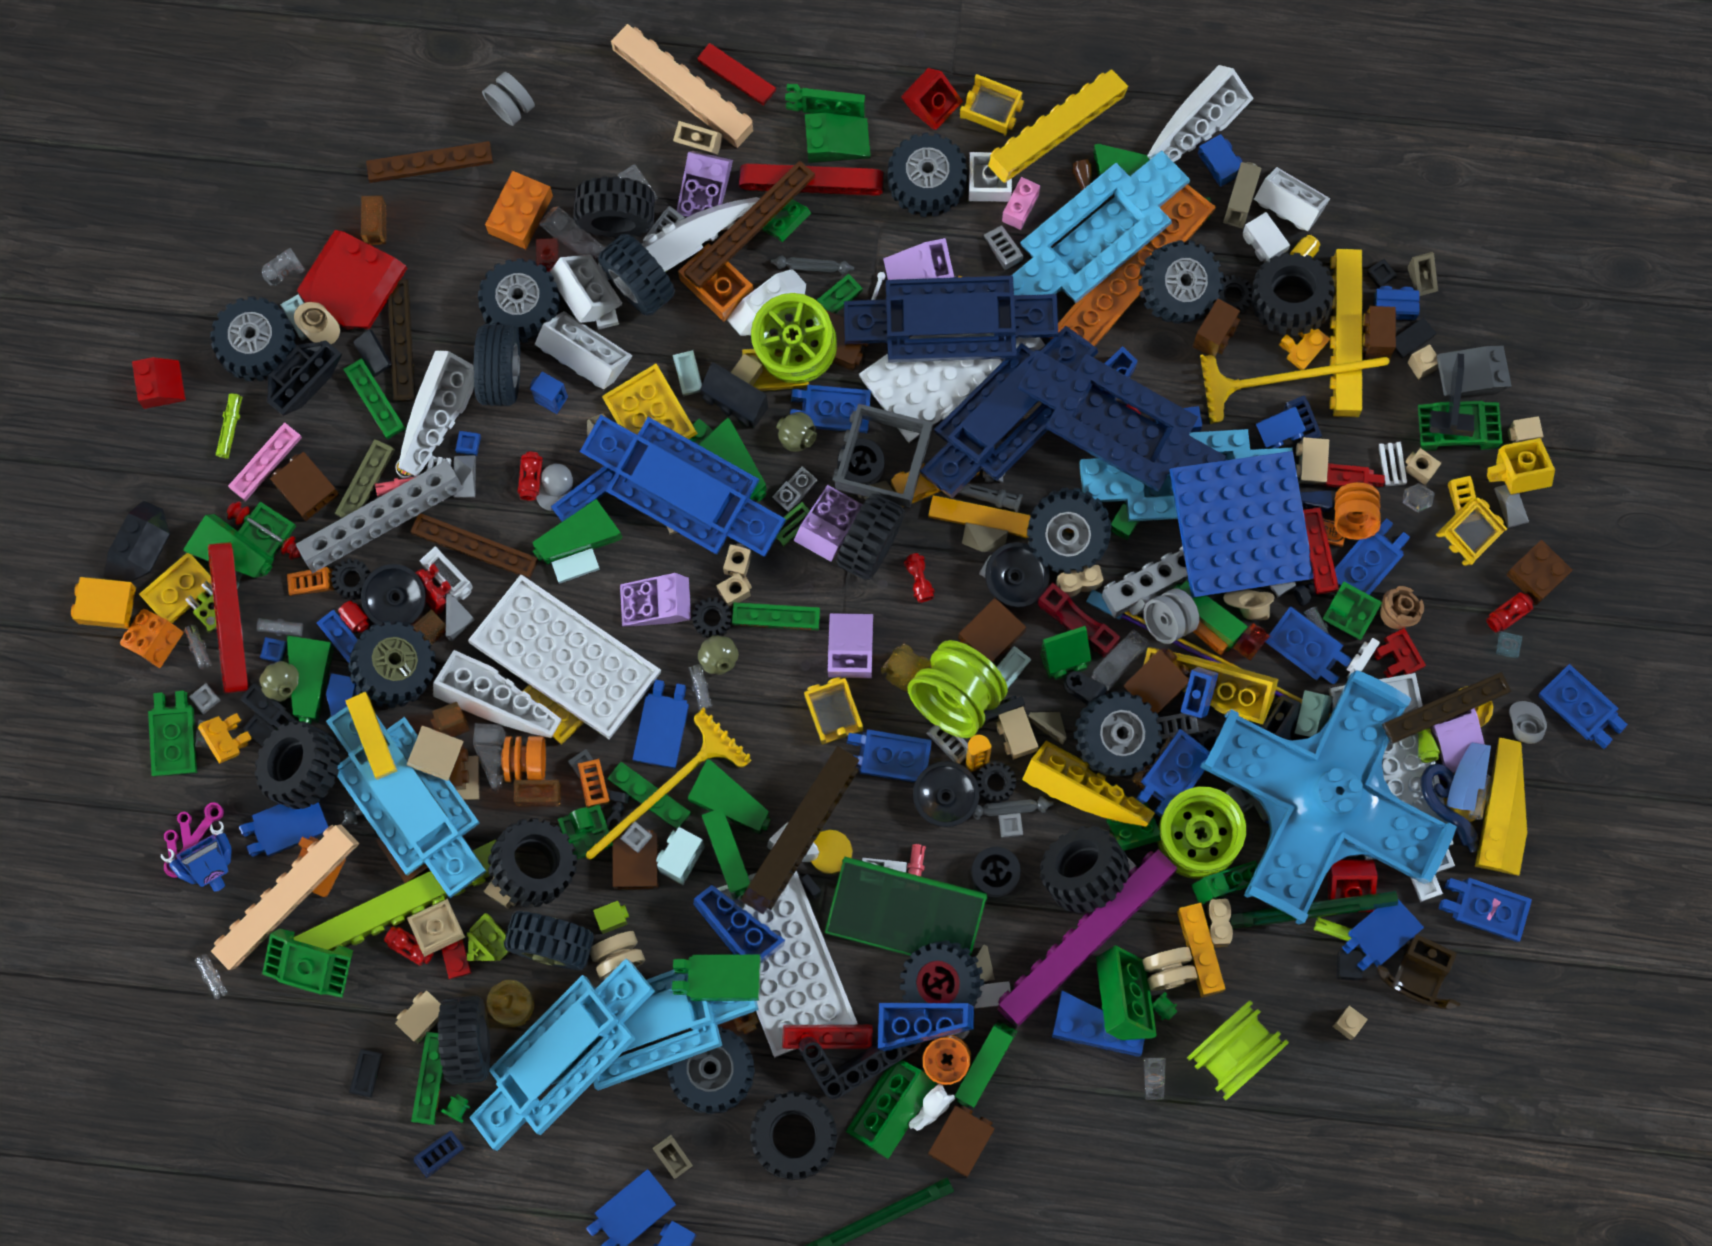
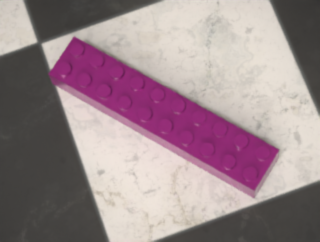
M1159 849L1155 853L1150 851L1142 859L1139 869L1135 866L1129 871L1127 882L1123 884V890L1121 893L1118 892L1116 894V898L1112 902H1107L1103 908H1095L1091 915L1086 913L1077 924L1079 927L1076 930L1071 928L1063 936L1062 943L1059 946L1054 944L1045 955L1047 958L1044 961L1039 959L1031 967V974L1029 976H1021L1015 982V989L1012 992L1007 990L999 998L997 1010L1015 1029L1175 874L1177 867Z

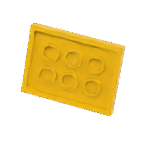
M654 364L602 396L617 424L637 435L647 417L652 418L687 439L698 434L657 364Z

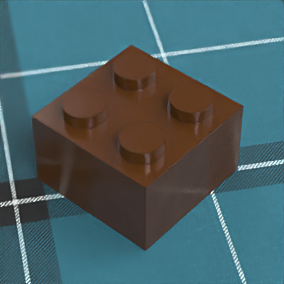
M1217 299L1196 334L1193 348L1215 358L1218 353L1222 355L1230 337L1232 338L1238 329V324L1241 320L1238 318L1240 310Z
M1370 306L1367 313H1364L1362 320L1363 360L1387 357L1390 360L1396 348V307Z
M1541 539L1506 575L1538 605L1573 570Z

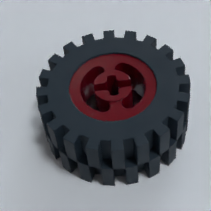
M937 941L919 948V950L910 955L911 958L909 960H906L903 965L906 969L900 975V978H904V982L900 984V990L905 989L906 995L902 996L904 1001L909 1000L910 1003H968L975 1006L978 1003L976 1001L977 998L981 997L983 992L980 990V987L984 985V979H980V974L983 973L982 967L977 968L976 966L979 960L976 956L971 957L969 955L971 951L968 948H960L961 944L957 942L951 944L950 941ZM939 967H944L948 969L952 973L955 981V987L953 991H951V987L953 985V978L931 990L934 993H940L942 997H937L934 994H932L927 986L928 973H930L931 977L928 980L929 986L938 982L939 979H942L950 975V973H948L947 971H941Z

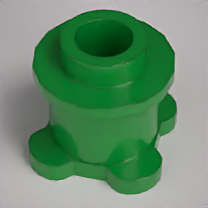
M1166 992L1152 1004L1153 1009L1162 1017V1021L1165 1018L1169 1021L1178 1012L1175 1009L1177 1004L1174 1005L1166 997Z
M457 1094L455 1098L450 1097L452 1100L446 1110L442 1108L441 1112L463 1123L464 1120L461 1118L470 1106L467 1105V1099Z

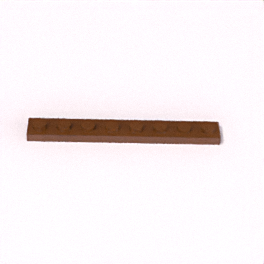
M801 161L797 162L684 272V276L699 289L703 287L815 178V173Z

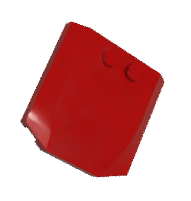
M335 230L297 291L305 303L317 302L322 304L336 319L339 326L345 329L364 328L369 330L388 301V297L398 285V281L401 280L406 272L407 267L395 257L343 231Z

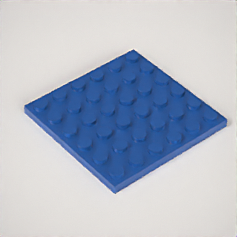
M1293 451L1169 469L1191 598L1314 579Z

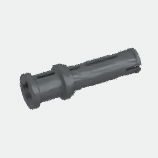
M968 483L957 493V495L994 503L997 508L1013 509L1016 513H1019L1023 494L1015 495L1007 493L1004 489L995 491Z

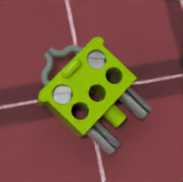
M205 581L202 587L211 596L208 598L202 592L198 596V599L202 602L201 605L191 595L185 601L194 609L193 614L207 628V632L210 633L214 629L217 630L215 610L208 608L210 604L214 605L213 593L211 591L212 585ZM204 611L207 613V616L202 617L200 613Z

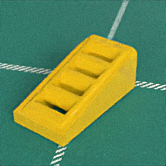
M1471 476L1453 479L1448 483L1455 513L1462 508L1460 504L1467 503L1470 499L1476 498ZM1460 486H1465V487H1466V488H1464V489H1459V490H1457V487H1460ZM1468 494V497L1459 499V495ZM1475 509L1473 514H1470L1461 524L1479 521L1480 514Z

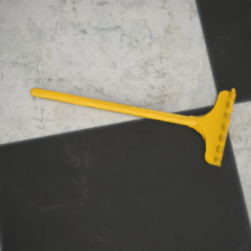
M1201 354L1210 424L1219 423L1224 419V403L1236 390H1241V388L1385 366L1389 364L1390 360L1387 357L1244 380H1233L1226 378L1220 373L1214 356H1204Z
M703 707L694 716V723L703 735V744L697 756L587 851L586 858L593 859L700 763L709 758L721 757L728 759L735 766L743 768L751 762L750 754L746 755L743 752V747H738L735 744V738L731 740L728 737V731H723L720 728V723L716 724L713 721V716H708Z

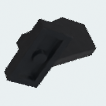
M1457 354L1453 367L1448 412L1432 410L1430 412L1429 432L1473 437L1474 415L1459 413L1464 375V354Z

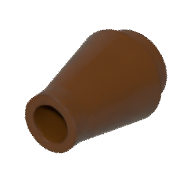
M1088 159L1072 164V172L1081 190H1084L1093 182L1092 164H1089Z

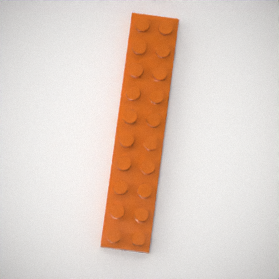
M1188 184L1160 207L1172 220V224L1078 301L1058 323V333L1067 326L1093 346H1096L1140 296L1139 292L1143 291L1142 286H1138V279L1142 278V275L1139 273L1141 267L1145 266L1144 261L1146 258L1151 256L1154 250L1168 243L1189 240L1215 211L1216 207Z

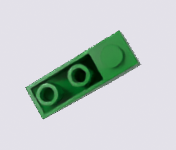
M1255 860L1206 876L1191 886L1198 902L1204 905L1212 899H1221L1246 889L1258 864Z

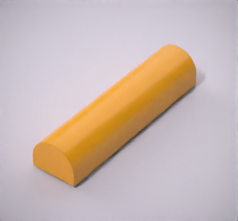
M975 735L968 742L966 768L970 772L979 770L989 763L992 746L987 737Z

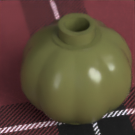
M803 412L791 413L786 418L782 417L777 424L779 440L782 446L791 452H799L807 447L809 448L816 440L817 433L815 432L814 422L810 416Z
M719 635L711 636L703 641L698 651V661L707 673L722 675L732 670L739 656L738 649L733 640Z
M284 661L268 665L259 679L262 692L269 699L280 702L292 698L291 694L298 685L299 672L295 666Z

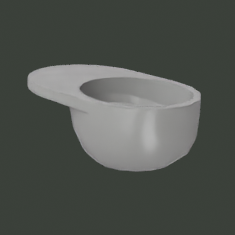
M551 464L543 470L540 479L539 495L536 498L543 509L553 511L551 506L571 491L573 477L566 466Z
M1519 701L1512 704L1509 714L1513 723L1515 738L1527 744L1541 741L1547 729V723L1542 710L1536 704L1527 701Z

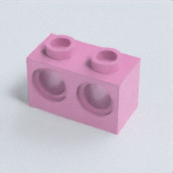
M1021 177L1003 211L1002 222L1021 230L1039 196L1040 185Z

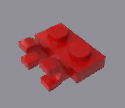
M432 564L427 571L420 569L415 573H417L425 586L427 605L435 615H438L445 608L446 598L444 595L450 591L451 586L447 580L439 588L434 585L432 578L437 575L439 570L435 564Z
M1405 628L1387 636L1384 639L1386 645L1377 648L1373 653L1377 661L1392 653L1397 661L1396 664L1384 671L1386 678L1394 677L1400 672H1403L1404 675L1413 674L1426 666Z

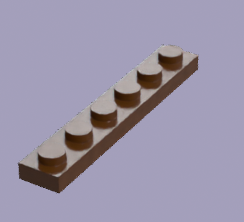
M490 141L366 161L370 183L493 164Z
M421 513L418 514L410 531L415 536L514 574L523 575L527 579L531 578L538 562V558Z

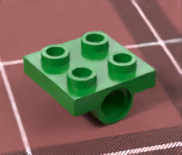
M792 199L761 230L783 242L811 212L806 206Z
M1343 582L1323 620L1361 640L1382 602Z
M1144 803V804H1143V805H1145L1146 807L1149 808L1148 803ZM1154 817L1147 827L1106 818L1110 834L1114 836L1123 851L1161 840L1160 830Z
M600 804L590 808L577 809L569 813L568 816L558 819L562 833H567L570 837L568 840L569 844H574L576 850L573 852V855H577V860L586 857L587 851L609 833ZM613 841L609 845H607L603 850L612 848Z

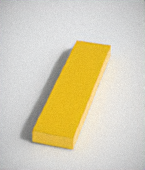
M363 692L345 700L375 778L379 780L397 772L368 694Z

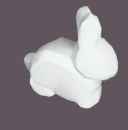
M938 1084L923 1099V1107L919 1114L909 1122L910 1129L914 1128L918 1131L937 1120V1117L949 1108V1104L955 1099V1096L947 1095L943 1085Z

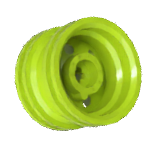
M786 293L771 298L759 309L752 322L751 339L754 350L765 369L776 379L793 384L810 382L825 373L835 358L837 337L832 322L823 306L809 296L799 293ZM787 314L793 315L791 322L785 320ZM807 320H813L814 323L812 327L806 326ZM776 329L778 331L777 336L772 337L770 330ZM794 332H795V334H796L795 338H796V339H795V340H791V338H790V337H791V333H794ZM813 340L819 342L817 347L811 346ZM779 349L782 350L783 355L777 357L775 355V351ZM802 355L803 360L801 362H797L795 360L796 356Z
M944 641L930 658L931 668L921 669L909 682L907 687L908 694L915 707L935 726H939L941 730L953 736L971 738L975 736L978 729L985 722L984 711L997 708L1001 700L1006 697L1008 692L1007 684L997 667L976 649L958 641Z
M1211 787L1187 789L1172 799L1165 809L1158 825L1161 840L1157 841V846L1177 867L1176 873L1190 879H1202L1206 876L1225 871L1243 847L1246 837L1244 815L1239 805L1221 790ZM1211 810L1214 815L1210 818L1206 816L1205 812ZM1190 812L1192 817L1187 820L1183 817V814ZM1220 828L1226 829L1227 834L1225 836L1219 834ZM1198 831L1203 832L1201 840L1196 838ZM1176 832H1181L1183 834L1182 839L1177 840L1175 839L1174 834ZM1213 847L1218 850L1216 856L1210 854V849ZM1190 849L1196 852L1194 858H1190L1187 854Z
M1251 1000L1242 1006L1187 1057L1189 1061L1194 1059L1197 1062L1194 1066L1197 1070L1200 1067H1206L1218 1080V1086L1215 1090L1217 1092L1222 1090L1225 1093L1222 1097L1225 1101L1289 1043L1287 1039L1283 1042L1279 1039L1281 1035L1279 1031L1275 1034L1269 1033L1258 1021V1014L1261 1011L1259 1009L1254 1011L1250 1007L1253 1004Z

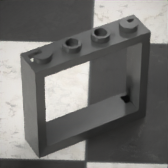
M858 404L856 411H853L850 416L851 429H847L844 442H847L845 449H841L838 461L841 462L839 469L835 468L832 480L835 481V489L869 497L871 494H879L898 505L910 508L933 431V422ZM863 419L920 433L903 494L845 480Z

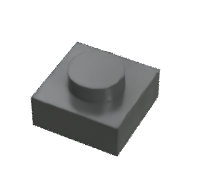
M585 749L568 762L580 779L577 764L591 761L593 758ZM596 767L585 769V774L596 771Z

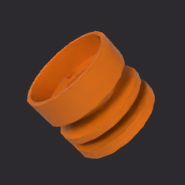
M1358 482L1340 487L1334 498L1336 531L1341 536L1354 540L1367 539L1374 536L1381 526L1379 491L1369 484Z
M512 736L505 737L501 764L506 782L513 781L514 772L517 782H521L523 772H526L529 782H544L546 772L544 736H529L526 746H523L521 736L516 737L515 746Z
M955 1035L934 1039L926 1047L923 1055V1067L926 1074L934 1082L941 1085H951L959 1082L967 1074L971 1065V1051L967 1043ZM944 1053L953 1055L951 1064L948 1061L943 1062Z

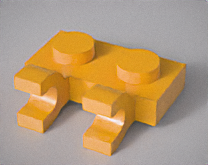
M1311 329L1310 333L1304 335L1303 333H1298L1303 338L1298 345L1287 334L1279 343V346L1290 353L1286 359L1300 370H1304L1330 341V338L1319 329Z
M237 713L224 721L218 716L200 723L198 726L219 764L237 757L240 754L239 749L247 747V742L252 739L248 731L240 734L235 739H232L228 731L236 729L238 727L237 723L241 722Z

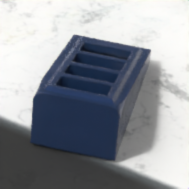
M1305 395L1285 404V410L1294 406H1302L1301 409L1297 410L1299 415L1304 413L1306 415L1301 420L1303 423L1307 421L1310 423L1305 426L1306 430L1303 432L1310 429L1314 431L1300 437V441L1304 437L1317 439L1322 437Z
M1331 491L1300 492L1302 507L1309 509L1321 507V511H1331Z
M449 1131L414 1157V1162L425 1177L428 1178L464 1150V1146L454 1133ZM447 1140H449L455 1148L453 1151H451V1149L445 1143ZM439 1146H441L447 1153L445 1157L438 1149ZM432 1152L439 1158L438 1162L432 1157ZM424 1158H427L432 1165L431 1167L426 1165L423 1161Z

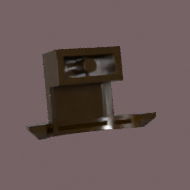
M1415 934L1410 940L1395 977L1389 973V969L1380 965L1377 967L1381 979L1389 987L1415 1001L1439 1009H1452L1461 1005V1003L1453 999L1436 998L1444 978L1451 970L1457 953L1422 936Z

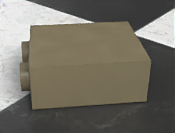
M1241 162L1223 223L1244 228L1262 169L1261 167L1251 162Z

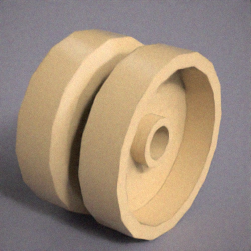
M634 931L617 934L591 947L590 956L592 961L601 962L596 967L600 980H605L625 959L630 960L635 967L645 962L642 951L640 949H633L638 943Z
M1189 947L1164 951L1142 960L1146 972H1156V974L1147 979L1151 991L1175 988L1198 978L1194 966H1182L1192 960Z

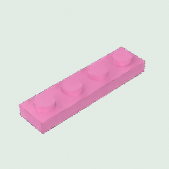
M284 422L228 487L246 501L300 441L301 435Z

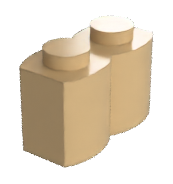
M1094 565L1091 568L1083 567L1084 571L1079 573L1076 570H1071V574H1064L1063 572L1057 577L1056 584L1066 594L1073 597L1081 591L1091 592L1092 590H1097L1102 586L1104 579L1100 566Z
M1212 899L1206 910L1214 948L1228 947L1233 936L1232 926L1229 922L1231 906L1228 899Z

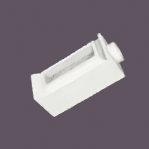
M436 546L420 560V563L426 570L432 564H435L439 572L433 578L440 585L447 580L451 586L448 593L452 594L457 601L460 599L464 600L470 595L473 588L470 581L461 574Z

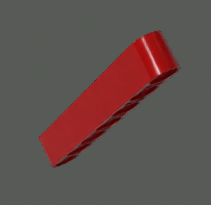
M742 164L740 166L739 187L744 190L769 191L794 165ZM806 166L815 173V178L800 191L801 193L880 195L883 193L884 172L879 169Z
M231 542L208 544L224 692L247 691L248 682Z

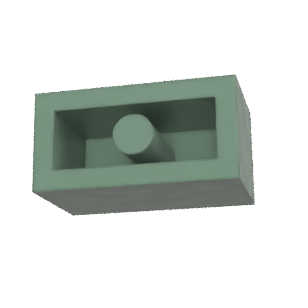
M1305 690L1295 733L1308 737L1319 733L1328 721L1334 696Z

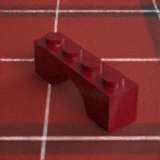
M1054 583L1039 598L1038 606L1069 631L1085 626L1089 647L1104 659L1119 643L1120 636L1104 623H1099L1087 616L1074 604L1070 596Z

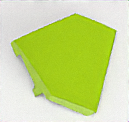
M485 913L470 928V932H467V961H500L510 953L504 947L507 933L488 913Z

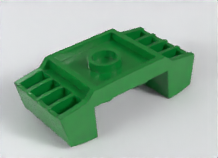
M1449 402L1418 405L1421 449L1424 451H1436L1438 446L1480 445L1481 450L1498 448L1503 444L1499 402H1460V414L1474 415L1473 437L1429 432L1431 410L1448 412Z
M277 929L270 933L262 971L263 975L274 978L280 983L320 995L328 994L343 998L353 950L339 945L334 951L296 941L293 940L295 932Z

